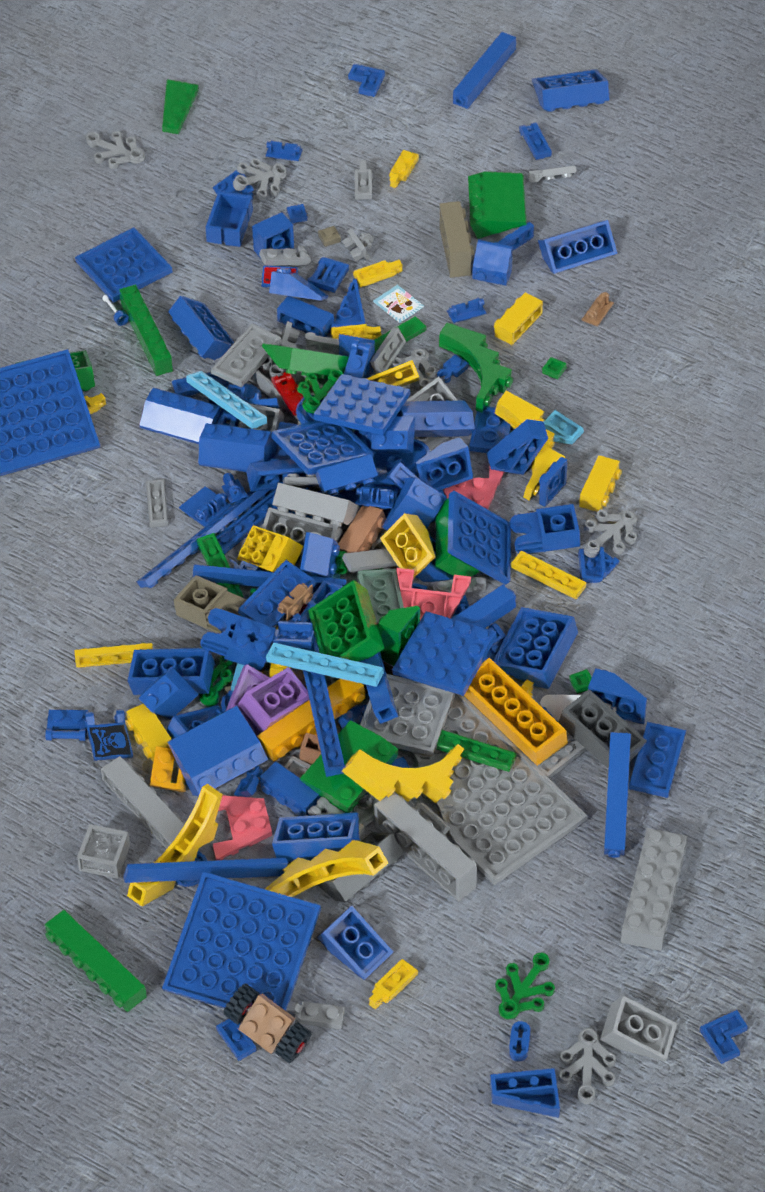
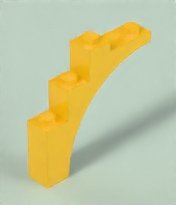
M505 391L497 402L495 414L507 421L514 429L527 419L544 422V419H542L543 410L508 391ZM547 429L548 440L532 462V476L524 492L523 498L530 501L533 495H538L541 475L546 474L552 463L557 462L560 457L565 458V456L552 449L555 444L553 441L555 434Z
M457 744L441 761L420 768H401L388 765L372 758L359 749L349 759L342 772L379 801L386 796L389 798L395 792L401 795L407 802L413 797L417 799L423 793L436 803L441 798L446 799L450 794L451 789L449 788L453 783L450 777L454 772L452 768L453 766L456 767L461 761L462 757L460 755L464 748Z
M209 784L202 786L198 800L184 827L171 845L154 863L195 861L198 848L213 841L218 828V823L215 820L223 796L222 793ZM176 881L130 883L127 896L140 906H144L174 889Z
M352 840L339 852L324 849L311 861L299 857L283 869L285 873L267 886L265 890L294 897L313 886L338 877L358 874L374 876L388 864V861L379 846Z

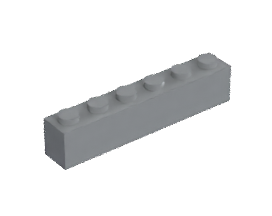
M118 757L101 768L102 780L167 849L184 827L180 816L169 809L167 802L157 796L155 789L145 783L141 774L135 773L128 761L125 762L121 757Z

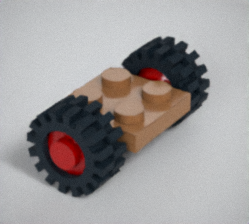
M247 983L238 988V991L229 999L230 1001L223 1010V1015L235 1024L241 1023L238 1028L241 1032L269 1053L275 1052V1054L289 1064L299 1056V1053L303 1051V1048L306 1047L307 1042L312 1036V1032L299 1022L293 1026L292 1023L295 1018L265 995L257 992Z

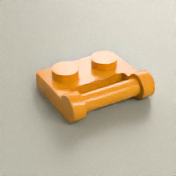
M155 747L149 787L185 792V778L180 768L178 770L177 783H171L175 758L171 749Z

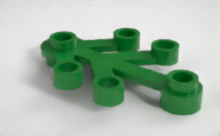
M332 369L328 375V381L321 389L317 382V376L314 373H308L305 382L299 383L297 391L303 394L302 407L306 412L315 413L322 403L320 401L324 400L341 374H343L342 371ZM309 385L312 387L314 397L309 392Z
M225 656L220 657L221 663L213 670L209 693L199 694L201 703L207 707L215 706L218 703L219 692L227 683L233 680L232 672L226 669L232 665L233 661L228 660L224 662L227 660L224 659ZM221 676L222 679L213 687V682Z
M540 952L534 955L533 968L522 984L518 975V965L509 963L506 966V974L511 978L515 994L510 999L507 991V980L500 978L495 982V989L500 993L502 1000L498 1009L502 1018L511 1020L516 1018L519 1012L532 1009L535 1012H541L544 1009V1000L540 997H536L529 1002H519L525 997L539 994L552 996L555 993V985L552 982H545L543 985L530 987L539 973L548 969L550 959L547 954ZM509 969H515L516 971L510 972ZM499 984H504L505 986H504V987H499L498 985H499ZM549 987V988H551L552 990L547 991V990H545V988ZM540 1003L541 1006H535L534 1004Z

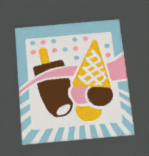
M399 285L373 300L375 304L399 323L425 307Z

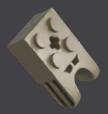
M195 575L175 597L174 605L177 616L219 634L221 631L212 626L208 621L210 610L218 608L240 615L238 609L246 599L228 592L225 587Z

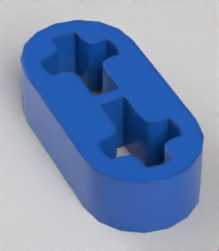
M518 1021L511 1028L509 1056L517 1062L525 1060L528 1056L530 1026L526 1022ZM519 1029L523 1030L522 1038H518ZM517 1045H521L520 1053H516Z

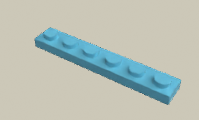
M203 371L187 375V383L251 429L267 424V417Z
M273 643L266 655V660L270 663L377 687L384 673L383 667L278 643Z

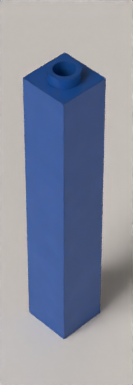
M504 32L499 34L453 90V104L466 109L470 107L516 50L515 36Z
M502 584L452 619L486 628L516 608V595L512 589H508Z
M378 652L371 658L360 662L383 667L384 673L377 687L366 685L373 711L379 723L382 724L399 716L380 652Z
M610 733L604 855H608L611 858H619L625 854L631 733Z

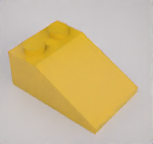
M404 513L380 538L399 568L414 570V578L435 558L428 531L418 515Z

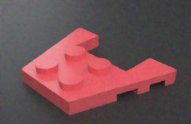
M490 468L489 478H473L443 489V492L448 499L449 494L452 491H456L488 510L505 472L491 470Z
M397 568L404 608L419 606L420 620L425 611L452 618L471 583V577L454 575L451 593L412 588L414 570Z
M222 796L218 811L226 810L233 840L212 844L215 860H223L224 857L230 854L233 856L239 853L240 849L248 845L251 847L272 836L264 798Z

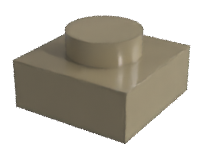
M335 226L318 231V236L324 247L341 242V237Z

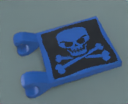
M116 710V715L114 716L116 723L95 725L93 712L85 713L84 724L87 728L94 761L110 760L118 757L133 758L124 710Z

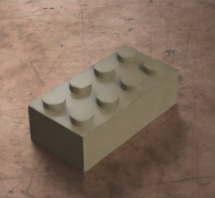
M460 201L439 203V228L450 278L471 276V268H473L474 262L473 257H471L474 256L473 245H470L471 234L467 233L468 221L464 220L466 218L465 208L461 207Z

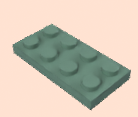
M396 569L358 571V583L368 590L377 624L380 618L385 616L389 610L404 608Z

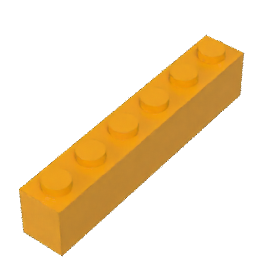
M339 679L327 687L334 720L347 713L349 709L360 704L366 698L362 683ZM310 700L257 736L265 754L273 762L284 757L293 748L301 745L306 733L312 735L317 733Z

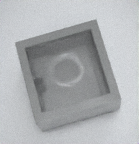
M89 824L77 856L79 871L118 879L130 848L129 832Z

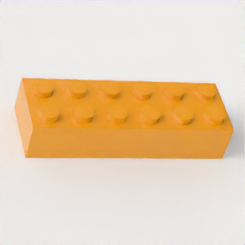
M488 658L481 664L464 696L532 762L538 766L568 743L566 729L494 661Z

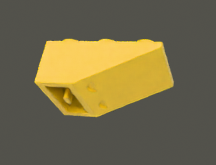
M253 525L237 560L241 562L243 560L261 568L262 571L275 572L285 560L295 565L303 546L289 537Z

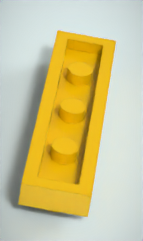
M522 550L511 562V568L576 600L586 588L585 581Z
M152 643L74 650L76 668L131 663L134 650L153 649Z

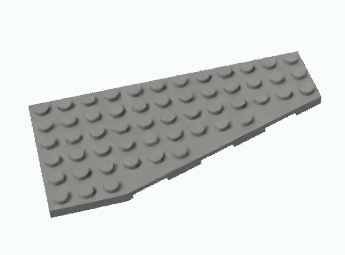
M455 694L443 728L444 731L517 753L510 772L462 758L458 765L452 768L454 772L450 777L453 781L449 788L451 789L450 794L446 799L441 798L435 803L442 819L451 826L448 832L454 845H458L467 857L474 859L477 868L496 885L587 821V815L465 696ZM437 749L434 756L412 752L419 768L437 763L447 755L446 752Z

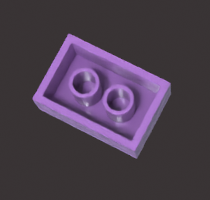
M288 667L246 692L238 705L262 733L307 702L309 696L307 689Z

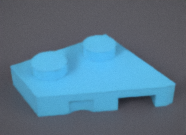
M556 410L544 421L545 428L555 434L554 442L573 444L584 432L581 426Z

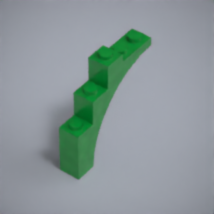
M446 323L439 334V347L461 357L469 363L477 374L481 383V389L476 398L475 411L482 413L486 406H490L493 396H496L498 392L504 393L508 387H511L513 377H511L512 369L500 365V360H498L499 352L487 348L486 335Z

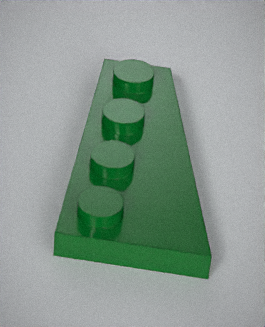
M167 79L162 122L163 132L179 135L199 91V85Z

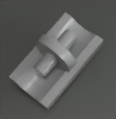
M353 229L348 230L350 236L342 242L348 251L357 246L350 251L354 260L358 261L363 257L367 261L371 259L365 247L370 248L372 246L373 236L369 233H361L360 238H358Z
M287 321L286 327L282 332L280 328L270 331L282 337V342L278 346L295 348L296 344L294 343L298 339L299 331L291 328V322Z

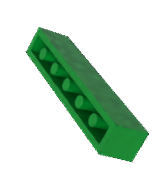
M136 284L119 289L121 305L129 316V322L155 375L159 376L173 372L172 357Z
M64 909L45 923L47 939L51 943L55 942L64 956L68 955L78 969L82 968L88 979L92 982L95 981L105 995L109 994L117 1007H122L128 1013L147 998L145 986Z

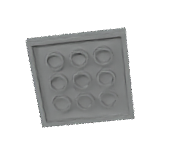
M386 674L399 717L380 724L369 700L360 725L382 736L396 748L434 756L437 742L444 728L455 693Z

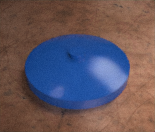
M414 439L413 454H377L375 452L373 461L378 477L374 480L373 484L395 485L386 476L397 462H401L418 477L416 462L430 452L429 447L422 441Z

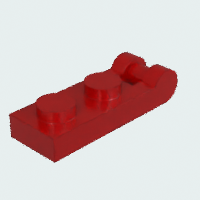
M283 372L281 376L271 377L274 387L293 415L296 416L297 404L303 398V394L297 391L298 386L293 380L292 375Z

